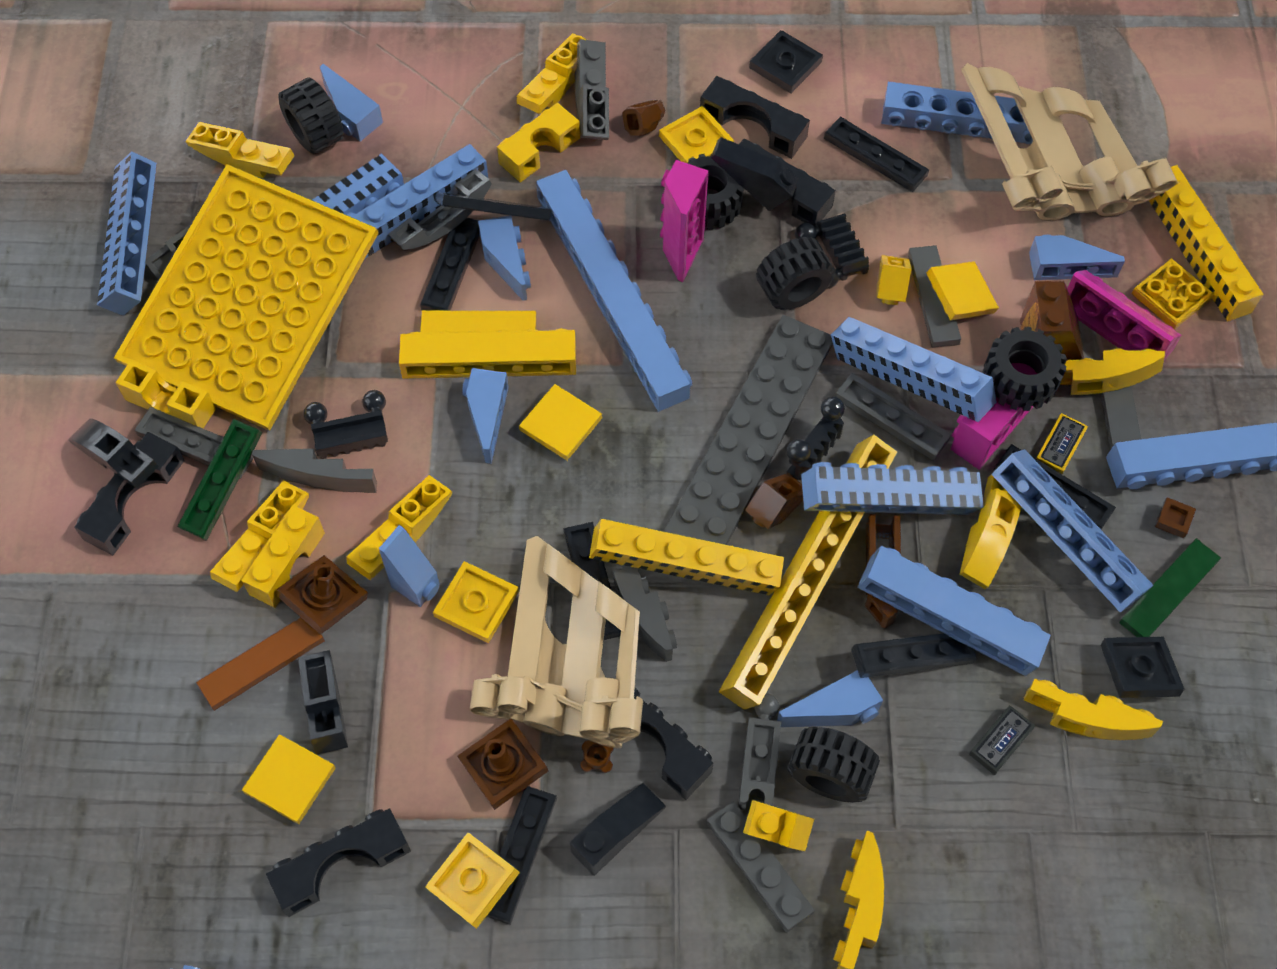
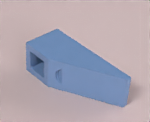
M511 216L478 221L485 261L523 301L527 300L526 289L531 288L529 272H523L522 266L526 265L524 249H518L517 243L521 242L519 226H513Z

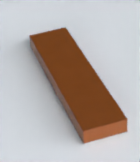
M300 617L196 683L215 711L298 659V657L325 642L324 637Z

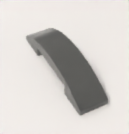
M475 169L454 185L458 191L456 195L484 198L492 183L480 171ZM440 206L419 223H416L411 218L407 219L388 235L403 250L420 247L452 231L474 210Z

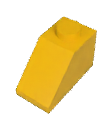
M881 255L876 294L877 298L882 299V303L898 305L899 301L906 302L912 269L908 258Z

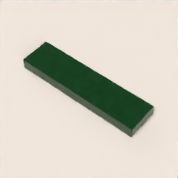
M236 419L232 420L177 526L178 528L206 541L208 540L262 435L260 430Z
M1196 538L1153 584L1154 586L1124 615L1119 623L1136 637H1150L1219 562L1221 557Z

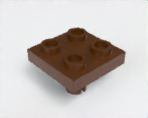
M325 555L277 589V597L320 635L366 601L368 595L366 590Z
M512 718L457 756L494 810L549 772L543 760Z

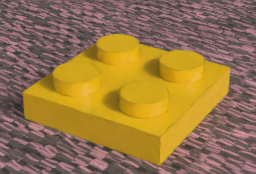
M704 106L659 129L661 140L680 161L688 163V159L691 157L699 158L700 154L711 156L717 140L721 137L734 142L732 137Z
M464 561L434 609L433 615L435 618L489 643L518 595L519 587Z
M467 833L425 888L477 929L520 872L470 833Z

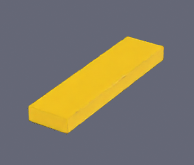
M422 310L420 332L439 333L441 331L456 333L472 330L480 332H496L498 330L526 331L528 329H536L537 316L536 311Z

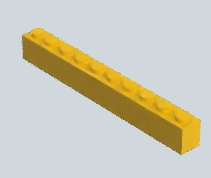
M873 434L855 446L846 464L857 463L859 468L884 464L888 469L897 451ZM819 511L783 575L780 588L774 591L719 690L720 694L743 710L761 704L865 512Z

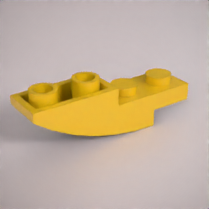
M572 33L546 58L545 68L517 94V104L540 114L547 106L551 108L558 103L575 82L577 43L580 39H587Z
M203 122L197 124L185 141L191 148L225 166L228 164L261 178H264L267 173L281 176L295 156L291 148L247 139L243 131Z
M1115 348L1103 350L1102 360L1091 358L1066 360V372L1060 385H1071V395L1104 393L1129 387L1161 372L1165 351H1156L1154 349L1128 351Z
M992 474L988 477L983 497L984 508L980 510L978 522L970 528L959 574L983 589L989 587L1011 542L1021 511L1020 504Z
M428 475L389 511L388 519L346 556L347 564L368 580L374 578L384 568L379 547L400 525L416 542L441 512L451 497L452 491Z
M283 480L247 521L248 529L210 571L211 579L238 592L243 586L242 578L292 505L303 509L309 498V493Z
M1034 679L1024 697V701L1054 713L1050 725L1087 737L1108 740L1149 738L1161 728L1163 723L1162 720L1155 718L1151 712L1127 706L1117 697L1100 694L1094 703H1090L1083 695L1067 693L1058 689L1056 684L1048 680Z
M866 831L862 840L856 839L850 858L856 860L853 872L846 870L840 890L846 892L843 902L856 908L849 907L843 927L848 928L849 931L846 941L839 940L833 960L839 962L837 969H854L861 945L871 949L877 943L882 923L884 907L883 867L874 833Z

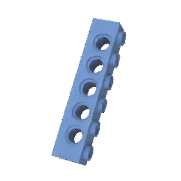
M888 82L881 124L992 139L971 92ZM995 96L1015 142L1031 144L1033 139L1014 98Z
M1025 449L1012 453L992 473L993 477L1120 613L1154 586Z

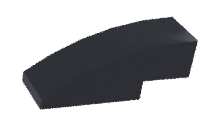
M330 650L298 657L304 707L307 712L310 740L315 754L319 755L348 748L343 711Z

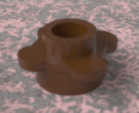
M590 740L582 744L581 748L584 752V759L581 761L580 766L583 771L601 770L603 773H608L612 770L613 764L610 761V756L614 748ZM599 754L600 758L595 759L594 755Z

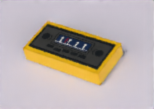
M1061 413L1036 459L1063 474L1088 426Z

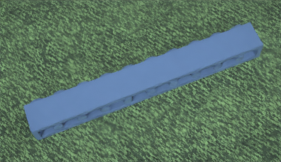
M567 170L536 181L539 202L542 207L551 209L550 221L657 411L659 412L689 399L692 380L688 371L682 370L678 364L679 357L673 347L669 348L663 328L661 325L656 326L651 307L648 303L644 304L641 300V292L637 283L630 281L626 264L623 260H618L613 242L607 240L604 236L603 225L599 219L595 220L593 217L592 207L588 199L582 198L577 180L575 178L571 179Z

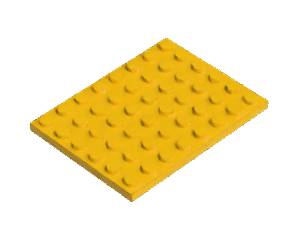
M226 164L118 349L114 359L125 366L132 359L156 369L163 380L176 388L184 381L208 391L216 407L270 431L379 232L377 228Z

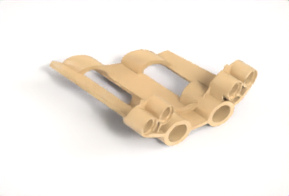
M967 63L961 69L1010 176V180L1007 182L1004 180L1002 186L1014 210L1035 211L1042 220H1057L1065 218L1072 213L1096 212L1101 216H1114L1129 211L1136 204L1149 201L1177 184V180L1166 157L1165 159L1148 162V160L1143 161L1140 166L1136 164L1100 101L1085 100L1077 92L1061 87H1050L1042 92L1018 86L1011 74L998 68H976ZM995 93L1013 96L1033 139L1029 147L1019 148L994 96ZM1062 114H1076L1087 119L1103 152V158L1094 160L1086 166L1081 164L1060 119Z
M535 536L528 539L526 542L508 676L501 677L498 674H494L492 678L474 680L470 711L485 717L508 720L512 718V720L524 723L531 728L551 735L564 736L566 734L585 738L604 746L622 748L623 743L639 736L641 728L643 700L638 696L634 699L640 611L604 584L587 574L540 537ZM550 577L573 594L567 644H562L554 637L545 621ZM606 619L621 630L616 679L605 678L601 668Z

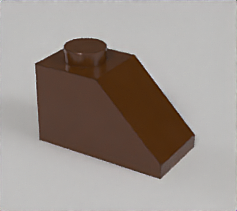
M789 473L766 480L762 483L745 511L761 527L769 529L777 526L803 501L802 484Z

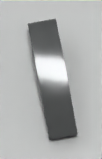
M314 449L253 450L252 452L259 470L287 481L314 488L342 492L377 493V480L374 470L346 469L343 458L317 459Z

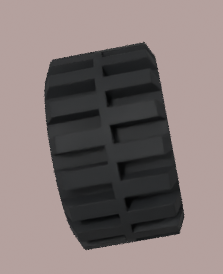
M307 77L279 92L278 98L282 114L296 139L307 151L316 154L343 139L344 132L339 114L325 90L315 80Z
M700 154L697 159L694 157L689 158L688 164L709 171L707 189L719 192L707 194L705 227H707V230H713L714 226L722 228L725 227V222L732 223L734 216L738 217L740 214L744 188L711 159V156Z
M801 237L783 243L771 251L761 261L762 263L758 266V272L756 273L757 281L775 309L791 310L801 307L821 295L832 283L835 277V268L817 240L812 237Z
M1015 327L1011 329L1010 333L1004 331L1001 333L1000 338L994 340L982 373L993 377L995 396L999 398V404L1004 406L1007 403L1011 405L1010 409L1013 410L1022 407L1023 411H1030L1032 406L1038 409L1043 406V403L1047 404L1051 401L1067 367L1065 365L1066 355L1061 354L1063 348L1060 344H1054V337L1051 335L1046 337L1043 335L1044 331L1040 329L1035 332L1032 331V327H1024V330ZM1011 364H1026L1033 368L1037 374L1027 375L1020 373Z
M825 727L804 728L799 736L788 765V772L801 785L821 796L841 802L859 803L867 799L880 760L874 750L849 734Z

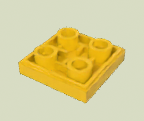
M1172 258L1137 285L1131 293L1174 330L1214 296L1213 292Z
M975 261L931 267L926 272L950 320L994 314L999 309Z
M554 384L519 425V430L568 461L601 421L602 413Z
M279 734L242 791L272 810L300 824L336 767L329 761Z

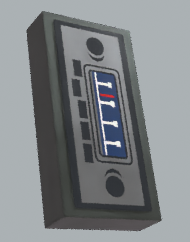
M1009 705L974 746L969 755L993 775H996L1036 725Z

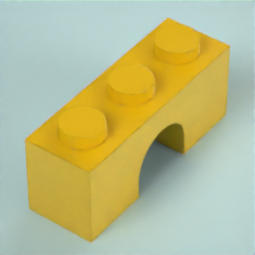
M556 103L551 108L545 109L533 121L523 125L511 137L505 138L497 146L499 164L521 183L540 169V156L537 147L549 145L560 153L580 139V122L559 103Z
M132 359L115 382L126 401L147 410L153 407L197 427L204 428L216 410L208 391L184 381L176 388L163 380L156 369Z
M291 506L241 580L250 596L276 608L280 602V599L277 597V589L290 580V572L296 559L301 554L309 558L325 534L319 517L297 506Z

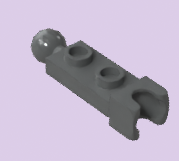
M768 693L765 694L761 704L754 707L759 718L749 717L738 803V807L741 810L746 809L748 799L752 796H758L764 804L773 806L781 722L771 720L778 713L779 702L773 695Z

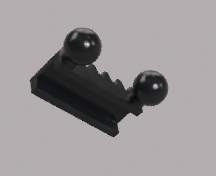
M845 213L818 221L815 226L810 223H802L796 228L795 238L797 239L812 237L816 240V237L820 236L836 268L834 272L835 277L826 289L836 286L840 279L842 281L847 280L849 274L859 271L862 274L868 273L869 258L864 256V248H860L859 239H855V231H851V223L847 222Z
M370 390L365 393L362 404L369 413L326 422L325 420L328 415L326 407L319 402L309 403L305 407L303 414L305 420L311 424L317 456L326 459L328 454L336 457L342 451L350 454L352 449H356L359 452L366 446L369 449H373L375 444H379L382 447L385 446L388 442L382 413L386 405L384 394L378 390Z
M837 397L826 398L821 404L823 418L805 440L796 439L788 445L787 456L789 463L792 465L787 470V473L796 480H802L801 474L811 469L813 464L820 463L823 455L827 456L829 447L833 448L836 439L841 438L844 426L841 417L845 412L842 400Z

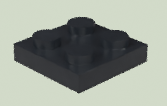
M780 30L750 60L749 68L792 94L821 64L823 54Z
M1164 637L1104 638L1100 646L1119 698L1180 697L1185 690Z

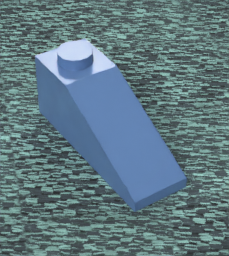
M322 64L320 66L324 86L339 114L343 132L362 141L383 123L380 105L326 65Z
M1064 235L1035 236L1029 251L1034 280L1072 279L1076 271L1087 270L1099 278L1118 277L1125 262L1124 256Z
M472 368L470 378H465L463 383V396H467L469 411L485 462L492 464L509 388L507 373Z
M399 525L379 547V552L391 587L421 607L426 600L430 601L436 595L440 583L436 570L407 531Z
M857 670L779 711L777 721L781 722V727L853 725L860 720L864 724L878 716L883 699L869 677L860 678Z

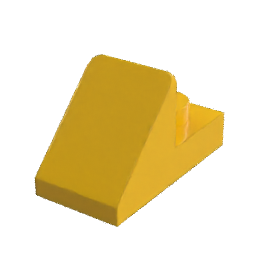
M752 800L743 833L778 843L788 848L806 851L814 819Z

